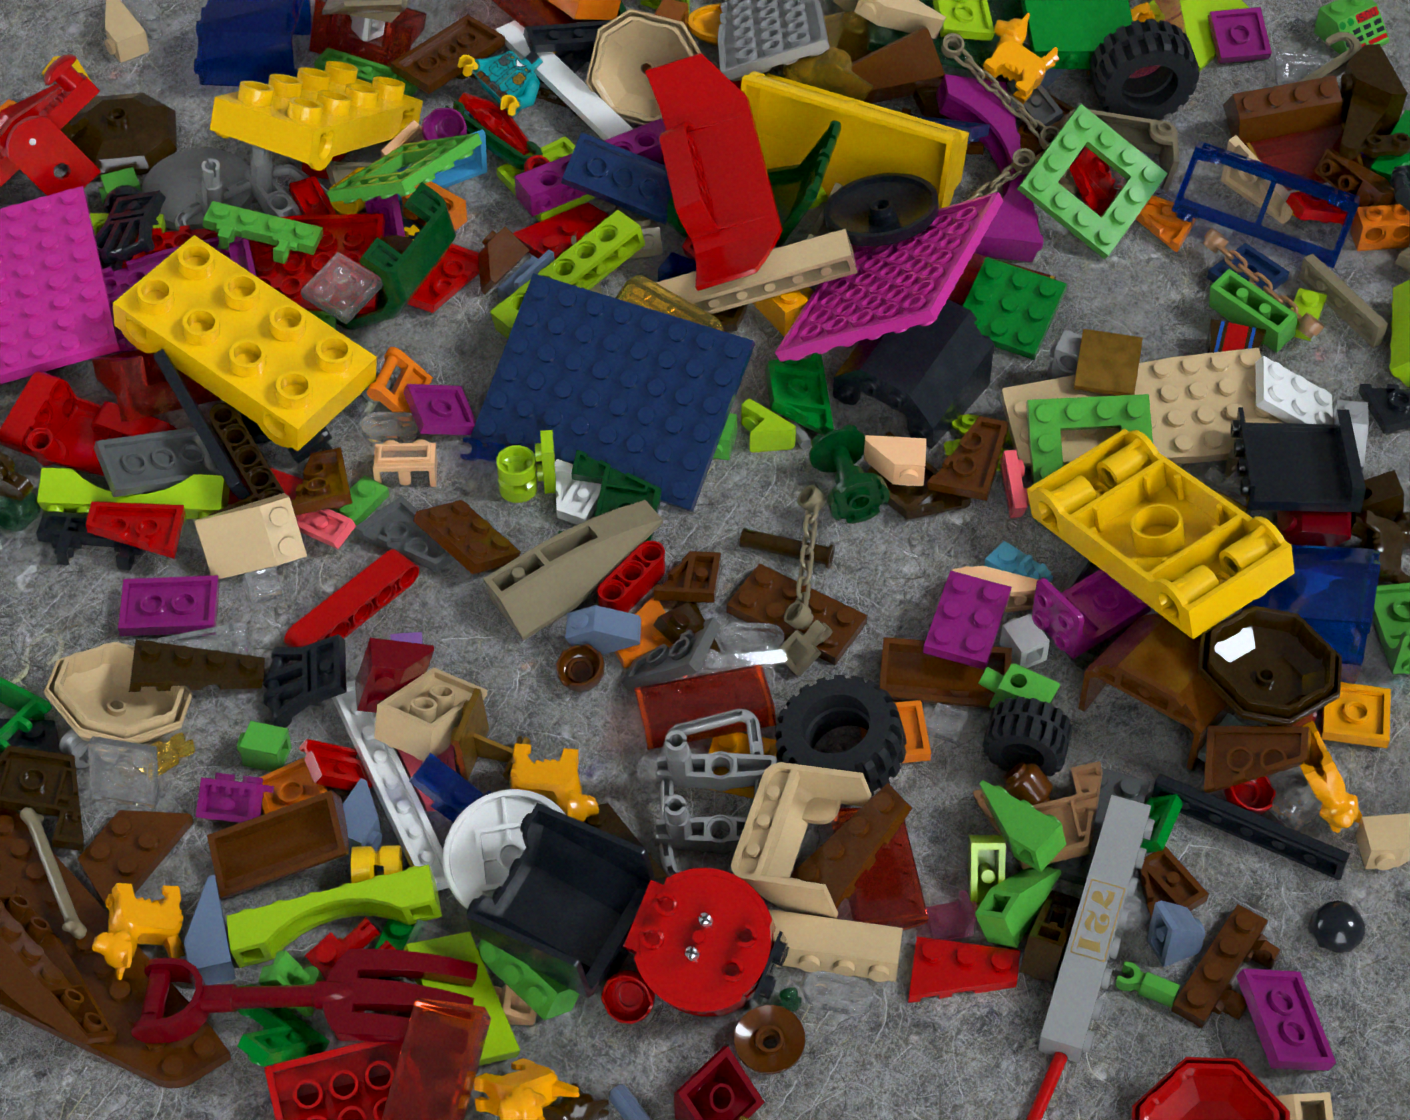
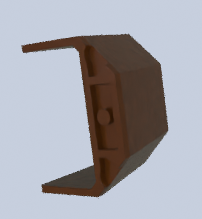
M854 11L826 25L830 49L825 50L821 55L811 56L813 60L817 59L826 76L824 81L830 92L833 91L834 93L871 104L912 96L916 88L939 87L945 75L927 27L909 34L877 26Z
M1159 613L1140 616L1085 670L1078 707L1079 710L1085 712L1105 685L1109 684L1189 727L1194 736L1186 768L1191 771L1194 770L1201 760L1198 758V754L1207 742L1208 726H1218L1228 713L1233 716L1236 713L1197 673L1201 635L1195 639L1190 638Z

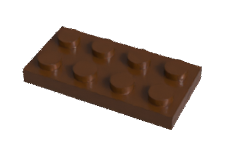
M467 14L391 62V70L430 94L463 72L464 67H458L459 58L462 55H470L474 59L486 58L505 46V36Z
M760 563L727 603V613L784 641L796 630L805 634L809 627L804 630L794 629L784 621L786 610L797 599V581ZM806 585L801 586V593L806 592ZM811 588L808 607L813 614V621L810 626L816 620H819L822 624L826 623L833 630V633L827 640L816 646L821 652L818 658L836 665L867 624L868 615Z

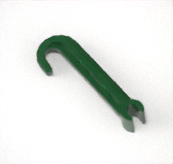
M453 102V109L459 111L465 120L467 134L483 129L486 135V148L509 165L519 170H524L527 159L535 155L543 156L541 148L532 141L527 142L526 148L533 155L526 156L521 154L464 113L465 107L461 102Z

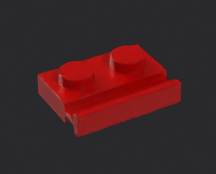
M306 739L299 747L300 751L305 752L307 755L304 760L315 784L352 791L360 778L367 780L369 789L372 787V783L361 760L356 758L358 754L356 749Z

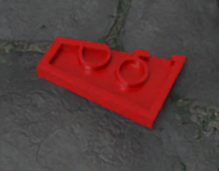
M467 93L461 95L458 102H461L465 109L483 127L521 154L526 155L530 153L526 148L529 140L514 119L508 115L506 109L501 110L500 104Z
M1320 187L1317 192L1310 189L1291 192L1286 200V203L1293 210V214L1300 220H1316L1325 224L1333 222L1344 226H1349L1353 223L1356 206L1333 187L1331 190L1326 187Z
M587 202L518 230L513 234L529 249L528 253L539 259L547 250H551L554 252L556 259L564 251L572 247L571 238L573 235L576 236L578 242L585 235V232L589 233L605 218L609 217V214Z

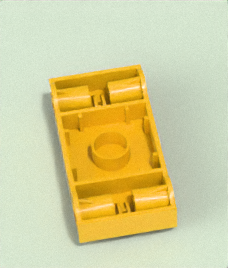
M327 61L324 71L316 68L301 67L298 68L297 77L271 74L268 84L256 81H241L238 91L215 96L210 130L214 131L219 137H232L307 163L311 169L321 171L327 167L333 156L387 140L392 141L413 120L419 124L423 100L405 95V83L400 80L377 76L373 77L372 83L357 79L358 68L356 66L340 61Z
M195 235L113 302L114 326L122 331L123 335L132 345L145 353H156L163 349L178 370L257 423L264 434L281 447H292L299 451L376 380L377 357Z
M1126 429L1121 430L1027 488L1031 514L1034 519L1192 639L1217 625L1253 600L1261 598L1267 591L1295 574L1292 546L1285 541L1275 525L1262 516L1252 518L1159 453L1152 441L1138 430H1131L1130 432Z

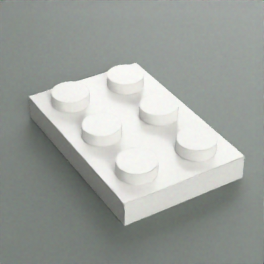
M1262 356L1255 362L1257 407L1286 423L1333 424L1332 394L1327 390L1314 385L1304 377L1291 372L1281 364L1265 356Z

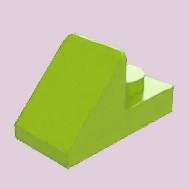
M750 398L741 404V425L750 431V452L791 450L795 447L796 426Z

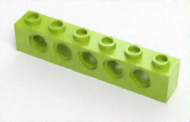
M617 210L605 218L592 231L584 235L572 247L564 251L548 266L541 269L538 275L590 290L646 245L641 226ZM530 280L490 311L496 331L507 339L509 338Z

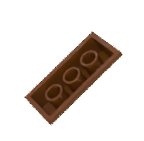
M1336 75L1235 93L1223 104L1231 138L1237 135L1246 146V143H1250L1255 153L1340 136L1342 97Z

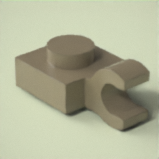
M816 620L805 634L796 630L775 653L795 675L801 676L821 655L816 646L827 640L833 633V630L826 623L822 624L819 620Z

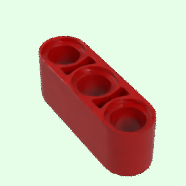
M646 541L640 544L599 585L598 606L628 613L665 575V549L663 545L656 541Z

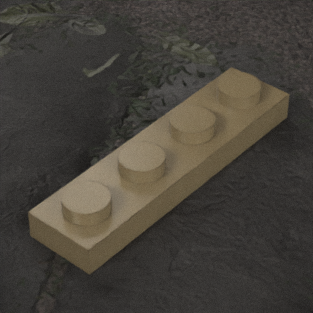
M1314 254L1304 257L1299 279L1312 291L1327 295L1326 304L1372 348L1381 345L1388 325L1383 317L1367 305L1361 297L1352 291L1343 280L1337 277Z

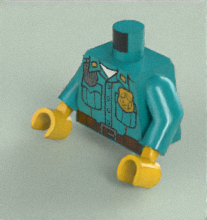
M533 50L522 60L514 52L508 51L505 54L483 59H474L470 55H462L459 58L458 67H464L462 73L466 77L471 76L474 71L481 87L500 104V109H506L508 115L515 117L522 109L534 105L540 87V82L534 70L543 61Z

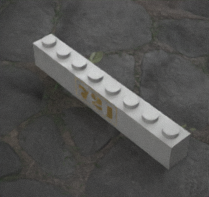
M1111 795L1041 1032L1038 1047L1040 1052L1053 1056L1055 1052H1062L1068 1057V1060L1080 1063L1083 1051L1090 1053L1095 1032L1089 1030L1092 1020L1099 1021L1104 1000L1098 999L1101 988L1108 990L1113 969L1107 968L1109 958H1117L1121 939L1116 937L1118 927L1125 929L1130 908H1126L1124 905L1127 897L1134 898L1138 878H1134L1133 873L1135 867L1142 869L1147 849L1141 848L1143 838L1150 840L1155 820L1149 819L1151 805Z

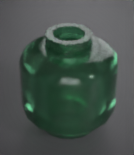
M31 491L23 501L1 496L0 526L15 532L25 530L40 515L41 507L37 503L36 495Z

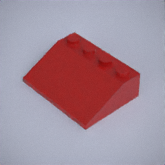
M364 1041L264 1067L276 1120H427L410 1045Z

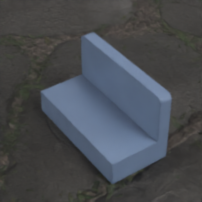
M547 250L539 259L532 256L497 288L498 297L505 300L520 286L528 282L532 278L533 273L538 274L541 269L555 260L554 252Z

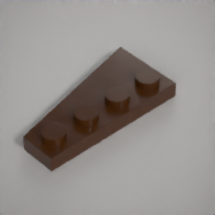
M887 783L791 874L790 878L826 884L837 909L844 898L849 900L856 890L854 884L865 869L870 870L876 861L874 858L875 854L882 844L889 843L912 810V807Z

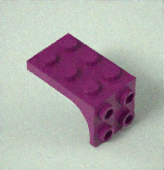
M1100 569L1062 593L1046 578L1039 579L1036 583L1032 619L1040 630H1044L1054 640L1060 650L1065 651L1075 659L1133 623L1140 616L1149 613L1151 607Z

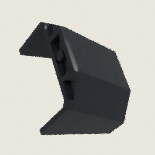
M947 299L946 304L937 316V320L930 325L912 326L901 333H886L875 340H860L834 376L833 397L843 404L855 405L860 400L862 391L867 396L889 405L892 409L908 415L907 428L910 437L926 438V446L932 449L952 427V422L958 419L960 415H963L990 385L994 343L989 336L982 335L974 324L977 318L971 310Z
M537 803L533 811L525 815L520 826L526 849L520 858H516L513 861L509 870V876L504 884L494 891L492 898L482 894L478 899L474 898L467 909L466 919L473 934L578 994L589 998L594 995L598 985L604 987L606 981L619 971L628 956L629 951L624 947L625 941L650 880L656 882L645 848Z

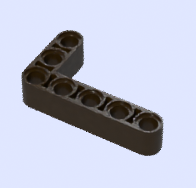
M219 403L213 406L209 412L213 431L250 496L208 516L284 493L236 409L228 403Z

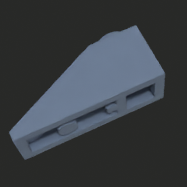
M215 875L207 877L184 940L186 955L180 956V959L187 960L197 967L206 985L236 979Z

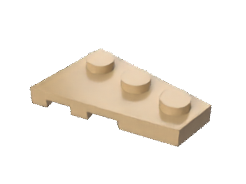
M1237 135L1228 140L1221 182L1280 223L1284 224L1289 221L1292 209L1286 203V200L1290 193Z

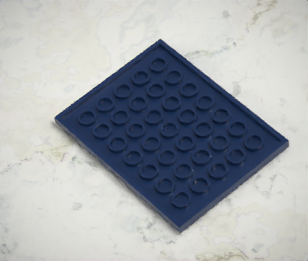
M533 273L470 438L475 442L500 450L509 446L521 445L532 450L535 455V443H541L540 431L553 430L555 461L559 459L574 464L576 450H581L587 453L588 457L600 462L602 460L611 464V468L624 474L630 473L661 488L662 496L660 502L693 512L755 343L753 340Z

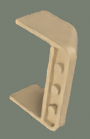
M784 762L770 765L762 775L731 862L733 874L751 885L761 897L784 911L837 919L838 911L826 884L806 882L790 878L808 823L827 824L836 818L841 804L863 807L872 798L864 774Z

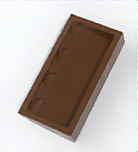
M883 638L880 689L886 690L891 695L892 700H921L923 703L990 708L989 705L995 693L978 684L985 670L923 653L925 640ZM993 646L987 667L1005 676L1011 665L1012 648Z
M332 790L207 835L221 899L349 854L348 833L342 800Z

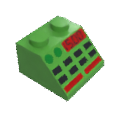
M1336 0L1319 8L1314 33L1324 42L1335 33L1348 32L1359 39L1362 47L1370 44H1380L1383 46L1389 43V36L1379 8L1373 0ZM1338 41L1329 45L1339 54L1349 49V45L1345 41Z

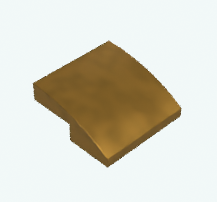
M1083 329L1074 389L1116 396L1134 395L1143 337Z

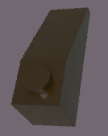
M1051 890L1029 934L1020 972L1029 974L1036 980L1054 982L1064 958L1081 899Z

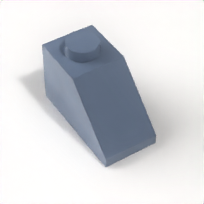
M597 605L567 613L565 639L571 646L589 644L603 655L640 644L641 618L639 615Z
M360 778L343 803L348 833V855L350 856L352 847L372 846L376 851L382 841L379 818L367 780Z
M1162 900L1156 902L1147 941L1162 966L1166 967L1199 954L1205 937V930L1201 921L1193 917L1188 907Z

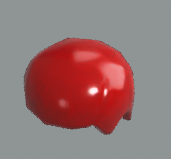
M1265 776L1225 788L1224 794L1227 802L1262 815L1273 806L1272 803L1276 796V790L1272 787L1269 778Z
M624 970L615 973L606 981L601 1001L605 1005L607 1013L617 1022L634 1024L645 1019L650 1014L655 1002V993L645 983L639 972Z

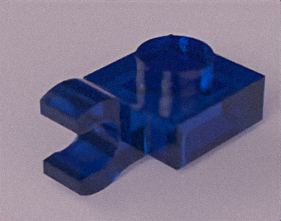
M465 437L463 442L471 444L472 450L469 454H461L460 458L468 461L485 460L496 462V458L499 452L505 448V444L487 442V447H483L478 439Z

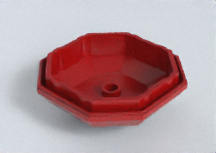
M1185 1057L1132 1105V1120H1290V1111L1238 1058Z

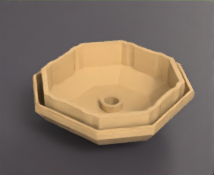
M629 9L598 29L586 84L592 92H595L624 121L640 125L648 124L660 118L663 121L646 73L642 70L643 65L648 63L651 65V68H655L699 54L701 51L684 22Z
M119 642L106 643L99 647L76 652L70 656L58 659L44 690V695L82 740L122 750L170 734L182 728L193 694L187 686H171V691H157L156 687H141V692H129L134 646Z

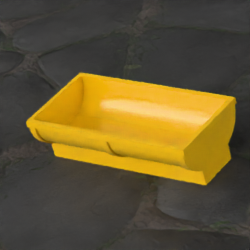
M753 71L742 77L741 91L749 98L767 169L800 164L828 129L831 121L835 120L840 122L841 131L821 184L827 196L830 195L836 182L845 186L852 181L875 174L905 173L921 177L934 186L938 195L939 209L950 206L954 190L962 180L969 132L770 73L765 76L763 73Z

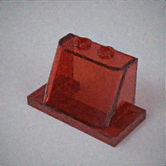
M315 0L309 51L322 54L327 48H331L391 67V62L409 52L412 44L421 35L425 28L427 14L406 8L405 12H401L391 23L385 22L384 34L366 42L361 40L351 29L352 19L350 15H322L327 0Z
M138 349L92 359L95 376L99 383L117 396L121 422L183 409L155 361V353H145ZM178 370L198 405L221 400L218 396Z

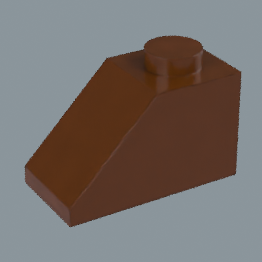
M506 226L498 233L494 230L491 231L482 241L485 246L478 254L480 287L484 295L505 277L529 251Z

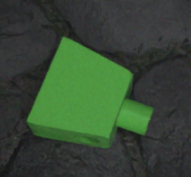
M1011 664L1005 676L987 667L978 683L995 693L989 705L991 709L998 702H1004L1007 698H1035L1042 702L1051 703L1060 686V683L1017 664Z

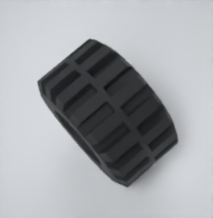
M1017 697V699L1007 698L1004 702H998L991 711L983 741V752L985 756L989 757L988 760L992 764L998 765V768L1008 772L1018 763L1024 762L1025 765L1029 763L1036 764L1046 776L1051 777L1056 772H1060L1065 763L1072 735V724H1070V719L1063 715V711L1059 708H1054L1048 702L1025 697Z

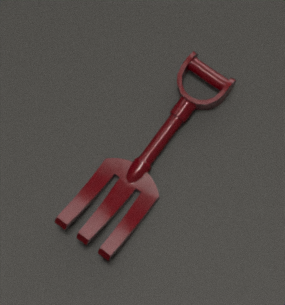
M349 949L333 966L326 981H316L314 984L237 987L236 984L206 985L197 967L184 959H150L146 962L144 968L148 982L140 1020L132 1025L131 1035L136 1040L144 1043H170L183 1040L197 1032L206 1022L209 1013L236 1012L237 1009L315 1007L317 1010H324L327 1022L339 1041L397 1043L464 1055L468 1050L470 1032L423 1020L355 1011H403L439 1015L416 1007L418 1002L443 1011L471 1017L474 998L423 985L360 977L418 978L472 987L477 978L478 964L451 957L413 951ZM170 982H184L194 985L195 992L188 1005L175 1015L163 1018Z

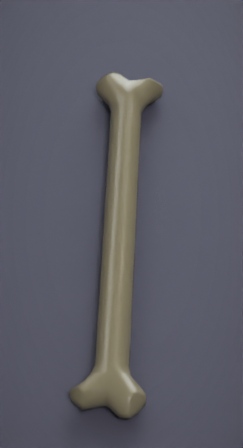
M25 807L20 812V818L25 822L30 831L65 921L62 929L69 932L73 937L82 939L86 935L87 928L78 918L41 824L44 821V817L37 814L32 808Z

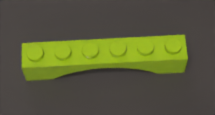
M42 467L37 503L43 511L88 514L91 502L184 505L186 513L185 522L186 519L204 518L227 507L230 488L222 475L193 474L183 482L165 490L148 494L113 497L111 491L93 485L83 479L73 469Z
M429 865L413 866L405 871L389 875H377L372 879L357 883H346L338 888L322 892H310L305 896L290 900H278L270 905L255 909L240 910L238 913L226 916L230 951L239 968L273 960L277 952L282 951L300 935L336 919L353 916H378L393 919L406 925H412L442 917L435 878Z

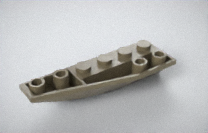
M643 500L612 510L567 529L483 578L490 600L524 641L581 604L640 544L663 524V520L649 503Z

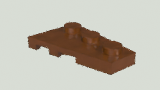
M979 416L962 437L957 449L944 460L939 472L929 479L927 489L987 501L1009 430V422Z
M341 447L311 453L303 472V482L298 484L296 488V499L291 500L295 516L329 508L339 509L345 505L352 504Z

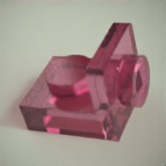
M966 890L959 891L958 901L924 908V917L927 919L926 924L931 938L949 941L973 936L974 924L978 921L975 916L978 908L975 901L969 900Z

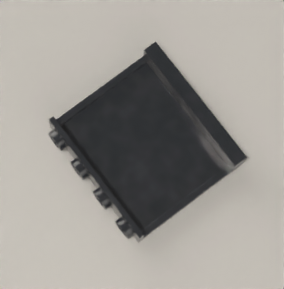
M1238 407L1237 419H1232L1230 432L1231 438H1236L1234 440V457H1239L1237 460V476L1242 477L1240 481V496L1246 498L1247 510L1361 512L1366 487L1349 410L1337 409L1334 424L1245 422L1243 407Z

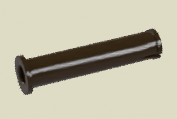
M743 528L739 546L800 559L802 541ZM815 544L813 549L814 563L823 564L827 569H830L834 558L835 545L831 544L828 547ZM809 554L805 555V561L809 560Z

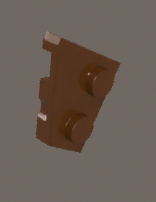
M690 551L682 559V562L668 573V580L662 586L657 584L654 587V600L714 603L721 567V553Z
M1166 846L1163 851L1153 852L1146 856L1142 869L1137 868L1150 922L1155 903L1161 900L1188 907L1189 911L1205 903L1208 899L1209 893Z

